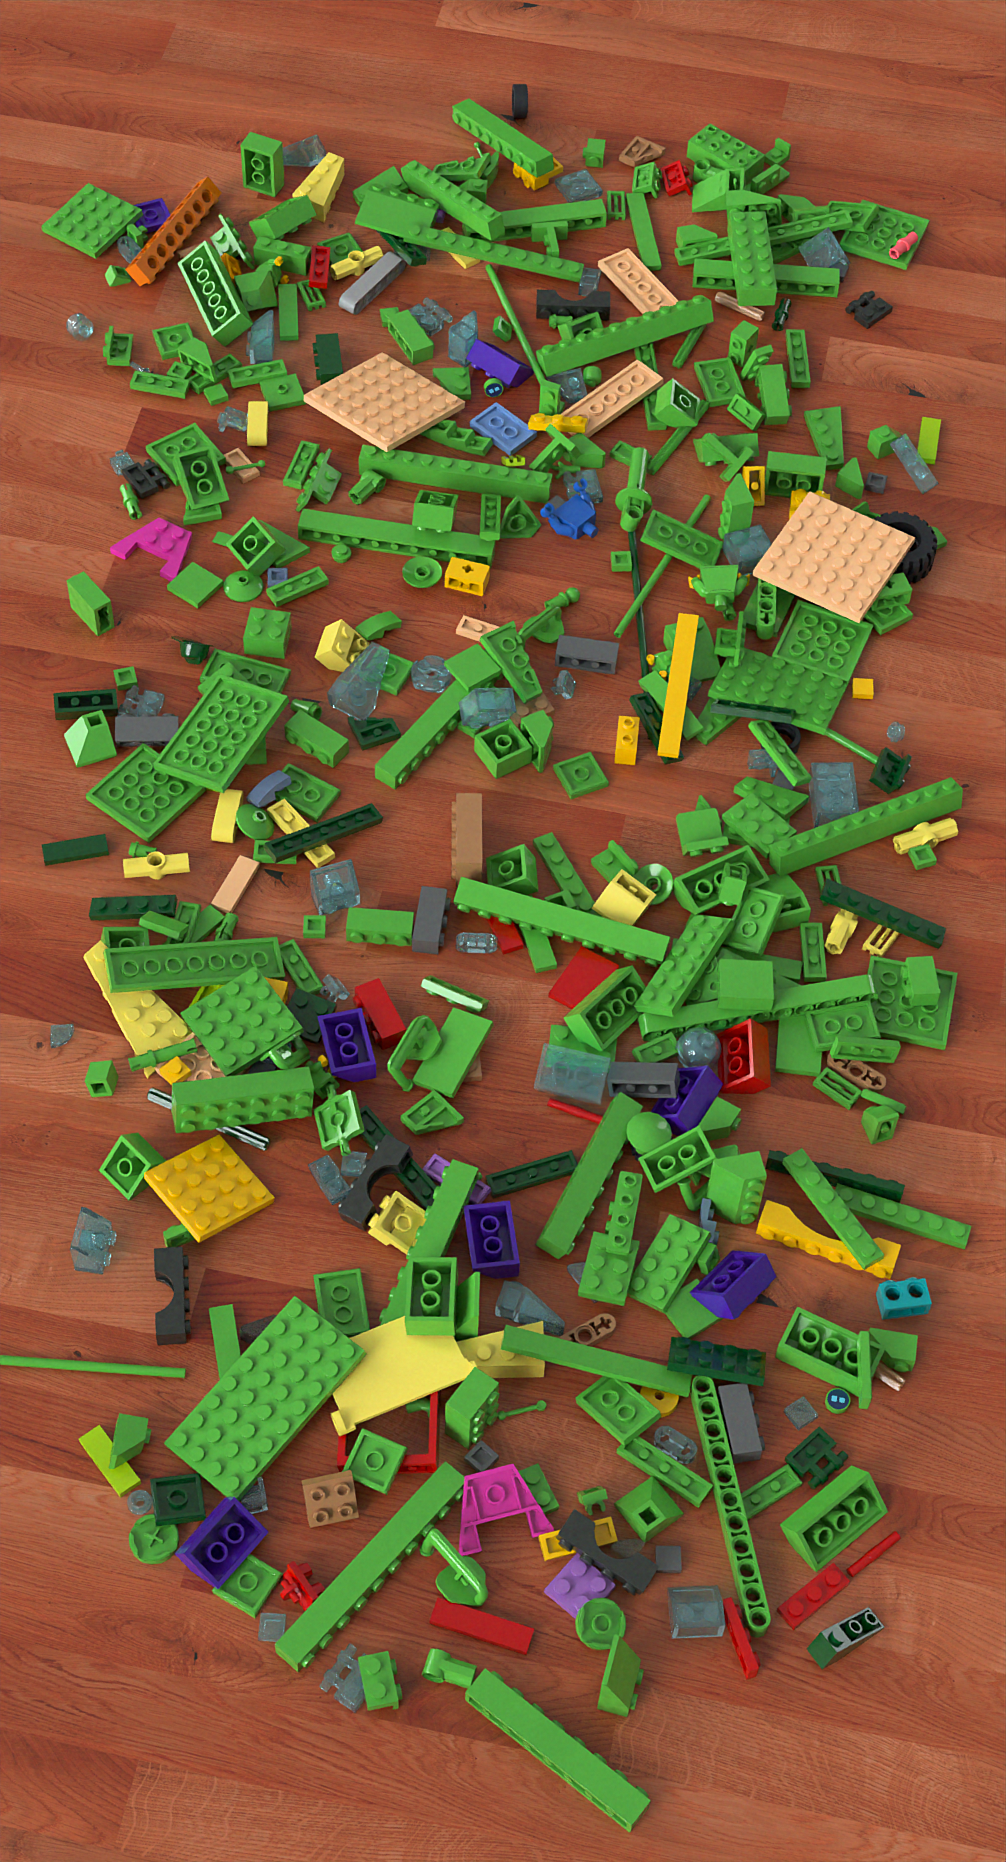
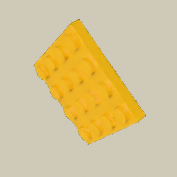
M220 1135L144 1173V1179L199 1243L273 1204L275 1199Z

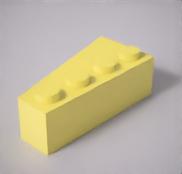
M328 152L293 193V198L308 195L317 214L312 218L321 222L326 220L327 212L329 213L332 200L334 201L335 193L339 189L345 175L344 158Z
M543 1321L517 1327L544 1334ZM504 1330L456 1342L464 1359L467 1358L468 1362L474 1360L477 1368L491 1378L544 1377V1360L501 1350Z

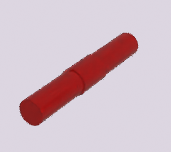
M551 1097L547 1104L549 1107L597 1124L603 1118L602 1115Z
M894 1531L866 1552L864 1556L846 1569L849 1576L854 1577L901 1539L900 1535Z

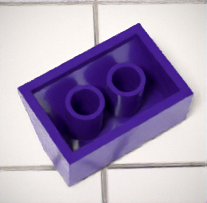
M479 339L475 340L466 358L472 362V367L477 370L482 368L486 371L485 375L490 378L497 377L502 382V385L510 388V386L518 388L534 374L530 366L497 346Z
M362 1008L318 1016L331 1075L352 1082L376 1078V1062Z
M709 1066L679 1068L680 1084L677 1098H659L651 1110L652 1113L659 1114L665 1118L670 1125L672 1134L680 1136L697 1127L709 1110L713 1100L718 1096L723 1083Z
M510 1201L463 1206L472 1270L494 1279L519 1276L520 1261Z
M732 1250L690 1291V1294L715 1316L736 1319L749 1304L755 1301L756 1297L763 1290L769 1287L770 1283L777 1276L766 1254Z
M225 1497L176 1551L175 1555L193 1573L216 1589H219L268 1534V1531L235 1497Z

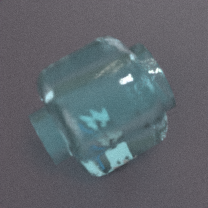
M75 313L67 320V331L76 340L85 341L93 334V323L84 314Z

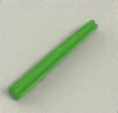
M700 401L698 421L708 410V401ZM679 426L647 465V474L654 475L690 432L693 428L692 426Z

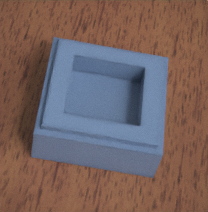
M268 568V588L288 580V568Z

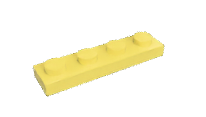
M285 798L267 808L269 816L287 835L309 827V824ZM327 844L304 852L317 868L335 858V853Z

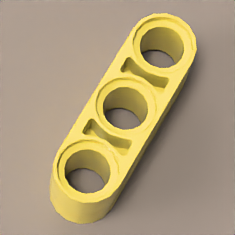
M249 401L247 445L267 446L268 401Z
M226 789L224 793L220 792L212 827V841L234 843L238 827L235 816L237 810L243 804V791Z

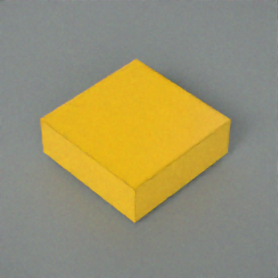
M853 678L852 698L873 699V679Z

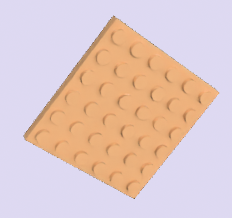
M383 352L304 394V402L385 452H389L465 408V401Z
M809 492L753 570V576L860 623L914 544L915 537Z

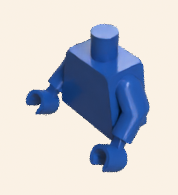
M584 478L580 480L582 487L579 486L578 482H575L573 486L576 492H580V496L576 494L556 510L553 504L547 503L540 511L542 517L549 518L548 522L558 535L569 536L576 540L585 533L594 538L599 531V528L595 526L596 510L589 493L585 491L588 483Z

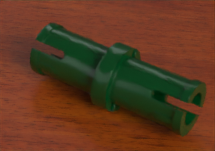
M782 298L779 308L775 311V319L772 323V328L777 331L778 326V331H782L784 323L789 317V309L792 302L788 298L786 303H784L785 298Z

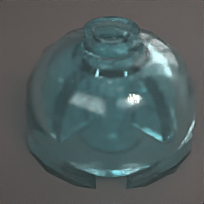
M703 1027L691 1028L678 1039L675 1049L678 1048L679 1053L677 1057L685 1068L709 1066L712 1069L721 1056V1042L713 1031Z

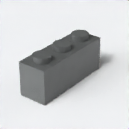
M559 635L555 666L615 675L619 643Z
M170 713L163 714L162 716L142 714L141 717L122 714L120 717H115L117 747H134L144 743L147 746H167L180 728L179 717Z
M421 887L412 937L413 952L438 955L439 946H444L445 934L442 933V929H446L448 923V916L445 915V911H450L451 898H447V889Z
M611 1062L607 1077L609 1096L615 1097L619 1092H622L628 1097L677 1098L680 1084L678 1063Z
M745 1383L718 1386L717 1399L733 1464L760 1460L761 1453L765 1450L763 1436L758 1434L757 1428L760 1427L758 1414L753 1412L752 1406L755 1404L753 1391H749L748 1385Z

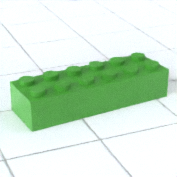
M765 211L729 212L727 231L738 306L775 305L777 285Z
M204 241L178 262V266L212 337L226 347L253 325L218 251L208 242Z
M309 1067L172 1083L171 1112L175 1132L190 1133L199 1130H213L215 1128L236 1127L238 1125L259 1124L262 1122L312 1116L314 1085Z

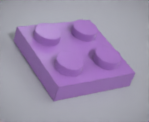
M578 1553L544 1590L546 1595L575 1619L584 1603L594 1598H607L616 1587L611 1580L602 1575L594 1566H589L580 1560L579 1557L581 1555Z

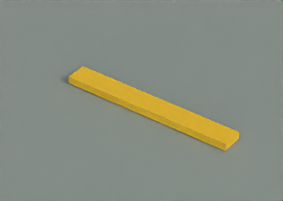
M678 614L657 756L678 758L699 615Z

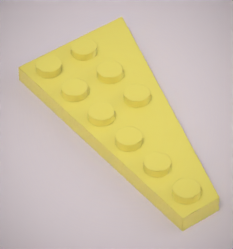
M101 940L84 954V959L93 977L99 983L103 996L109 1002L112 1013L127 1041L130 1042L135 1056L145 1054L150 1049L155 1051L181 1043L192 1033L189 1026L152 990L110 993L103 954L104 950L108 949V947ZM152 1066L143 1068L147 1079L156 1072L155 1067L152 1068Z

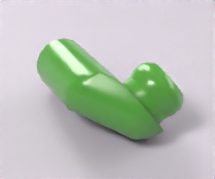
M423 1397L405 1404L408 1414L423 1410L427 1412L430 1418V1399Z

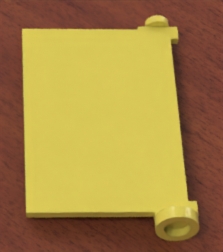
M405 1316L351 1337L349 1339L365 1350L367 1355L332 1394L339 1410L331 1413L336 1431L339 1436L356 1430L355 1425L459 1383L465 1380L473 1368H477L474 1360L468 1362L467 1358L464 1359L454 1336L407 1335Z

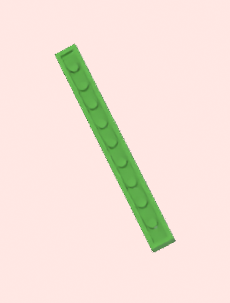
M848 210L768 227L770 246L853 227V221ZM728 237L675 248V256L679 266L692 264L695 259L709 260L731 255Z
M407 223L403 242L579 283L584 267L582 263Z

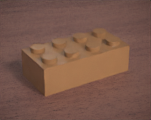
M456 793V802H452L451 879H456V888H458L461 877L482 883V793Z

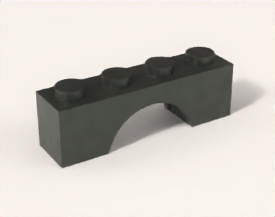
M537 289L536 319H549V316L556 314V316H572V320L584 315L598 312L601 320L609 321L610 291H592L588 297L582 300L571 301L559 296L556 290Z
M387 1134L383 1140L378 1141L375 1146V1153L371 1159L366 1160L360 1177L352 1182L351 1191L347 1197L341 1200L338 1206V1213L342 1220L365 1232L369 1227L368 1222L377 1213L370 1198L372 1187L377 1180L385 1175L393 1173L402 1174L413 1156L409 1145Z
M183 1247L154 1249L156 1281L168 1285L174 1292L169 1305L155 1313L157 1345L186 1344V1335L191 1334L190 1320H186V1313L190 1312V1300L185 1298V1291H189V1276L185 1277L184 1270L189 1269L188 1255L183 1253Z
M574 1509L556 1536V1539L559 1540L558 1544L569 1552L573 1549L580 1554V1560L587 1565L593 1566L595 1564L602 1569L601 1574L612 1581L617 1579L623 1583L622 1588L632 1595L636 1593L642 1594L659 1566L639 1552L625 1559H615L607 1556L596 1543L594 1535L596 1523Z

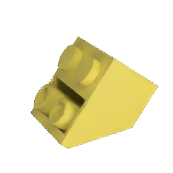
M341 619L325 627L315 658L330 670L357 675L360 673L370 643Z
M621 869L595 902L592 909L606 919L634 926L649 908L656 894Z

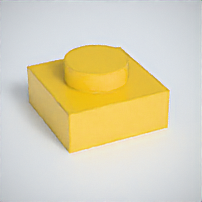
M178 1056L159 1069L160 1074L171 1085L172 1083L183 1082L192 1075L191 1070Z

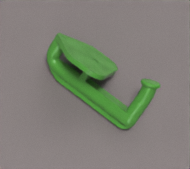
M558 605L549 606L538 616L531 617L523 624V628L517 634L522 639L524 651L525 641L531 636L545 643H555L558 641L559 635H564L561 619L562 611Z
M421 1015L411 1022L387 1064L388 1071L405 1092H409L413 1088V1081L407 1079L400 1070L405 1060H427L437 1052L442 1043L437 1026L426 1015Z
M297 1032L267 1052L260 1060L262 1062L270 1057L279 1068L284 1070L293 1069L310 1058V1051L300 1038V1032ZM290 1042L294 1045V1047L297 1050L294 1053L287 1045Z
M737 1145L713 1149L717 1159L740 1155ZM713 1163L696 1172L710 1178ZM689 1178L677 1181L687 1208L690 1211L700 1209L702 1198H706L709 1180L694 1194L690 1188L691 1180Z
M438 1529L430 1530L419 1548L421 1555L431 1556L434 1553L435 1547L450 1564L436 1578L438 1590L451 1603L482 1606L488 1598V1589L485 1585V1571L472 1557L461 1556Z

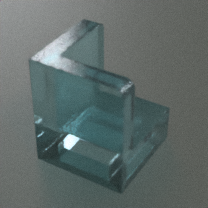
M257 1477L258 1485H253L241 1498V1504L251 1514L268 1510L262 1477Z

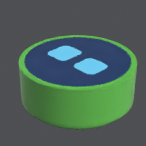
M496 378L487 380L484 384L485 394L489 397L501 395L503 392L502 382Z
M834 1388L827 1393L825 1405L830 1412L841 1414L848 1409L850 1396L845 1390Z

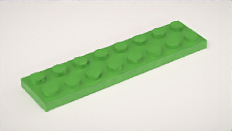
M277 937L108 948L103 952L110 993L226 985L255 966L266 978L284 980L285 978Z

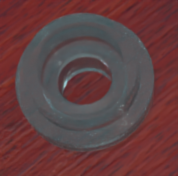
M893 722L887 730L890 741L897 742L903 739L905 734L904 725L899 722Z
M144 1490L132 1492L127 1499L128 1509L135 1515L147 1513L152 1507L151 1495ZM139 1500L144 1501L142 1506H136L135 1504Z

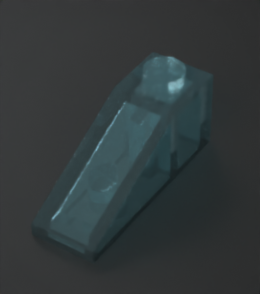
M316 134L284 147L283 164L284 166L299 167L317 166L326 156L327 152Z
M906 433L890 443V446L922 494L939 484Z
M504 1281L496 1303V1316L524 1325L543 1321L544 1331L558 1336L564 1335L565 1322L528 1287H524L516 1281Z

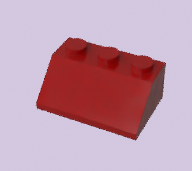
M748 1019L716 1034L718 1078L723 1083L719 1090L720 1093L755 1094L771 1087L768 1029L753 1019Z

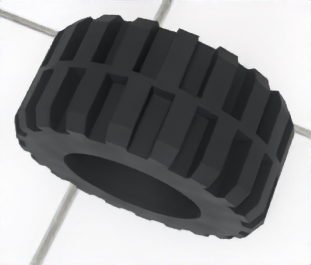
M893 511L891 514L887 512L881 514V517H875L874 520L915 537L914 544L910 548L911 552L905 555L893 574L904 573L909 584L911 582L916 583L925 578L933 567L938 546L937 536L932 527H928L929 524L925 520H920L919 516L909 515L908 512L898 513V511Z

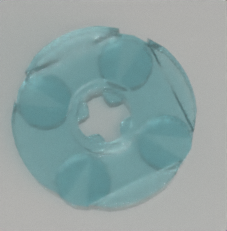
M429 655L419 662L418 660L415 661L411 668L413 686L426 692H444L452 679V674L444 666V661L446 660L439 656ZM434 672V676H429L427 674Z

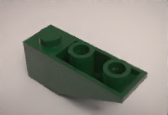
M867 1607L821 1631L806 1649L821 1669H824L845 1657L885 1627L872 1610Z

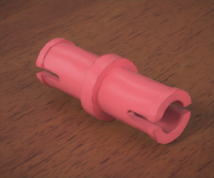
M910 232L906 237L899 239L897 244L889 250L890 257L897 259L902 253L908 252L911 246L918 241V235L915 232Z

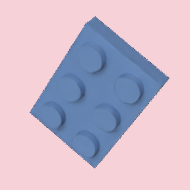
M497 402L470 420V427L483 437L492 438L493 444L509 456L537 437L536 430H528V425Z

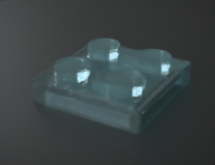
M586 169L555 179V186L569 203L588 201L603 194L601 187Z

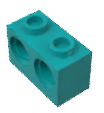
M911 1277L898 1282L893 1280L884 1281L879 1284L876 1292L882 1320L925 1315L929 1313L932 1305L925 1278L917 1279L916 1277ZM910 1293H915L919 1297L915 1298L911 1296ZM887 1296H892V1297H894L896 1300H895V1301L890 1300V1299L887 1298Z

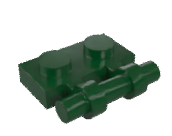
M819 1426L785 1457L784 1461L801 1477L810 1472L813 1478L808 1481V1485L815 1489L819 1485L826 1483L828 1476L834 1471H838L844 1466L843 1462L848 1459V1455L844 1451L836 1455L832 1450L836 1447L837 1443ZM825 1458L828 1464L821 1469L817 1464Z

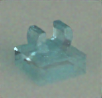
M123 450L115 452V457L109 458L110 464L118 476L122 475V469L135 464L127 452L124 453Z
M562 670L559 672L558 678L553 679L556 686L551 687V690L555 695L562 694L565 699H570L573 697L576 681L568 670Z
M328 974L323 979L327 986L322 987L320 993L326 995L330 992V996L326 1000L334 1003L337 998L345 1000L350 995L338 978Z

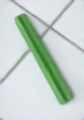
M707 324L691 329L673 359V367L678 369L682 367Z

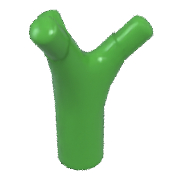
M561 461L558 462L559 466L552 465L550 469L559 471L555 477L557 480L562 475L568 473H580V466L565 465Z

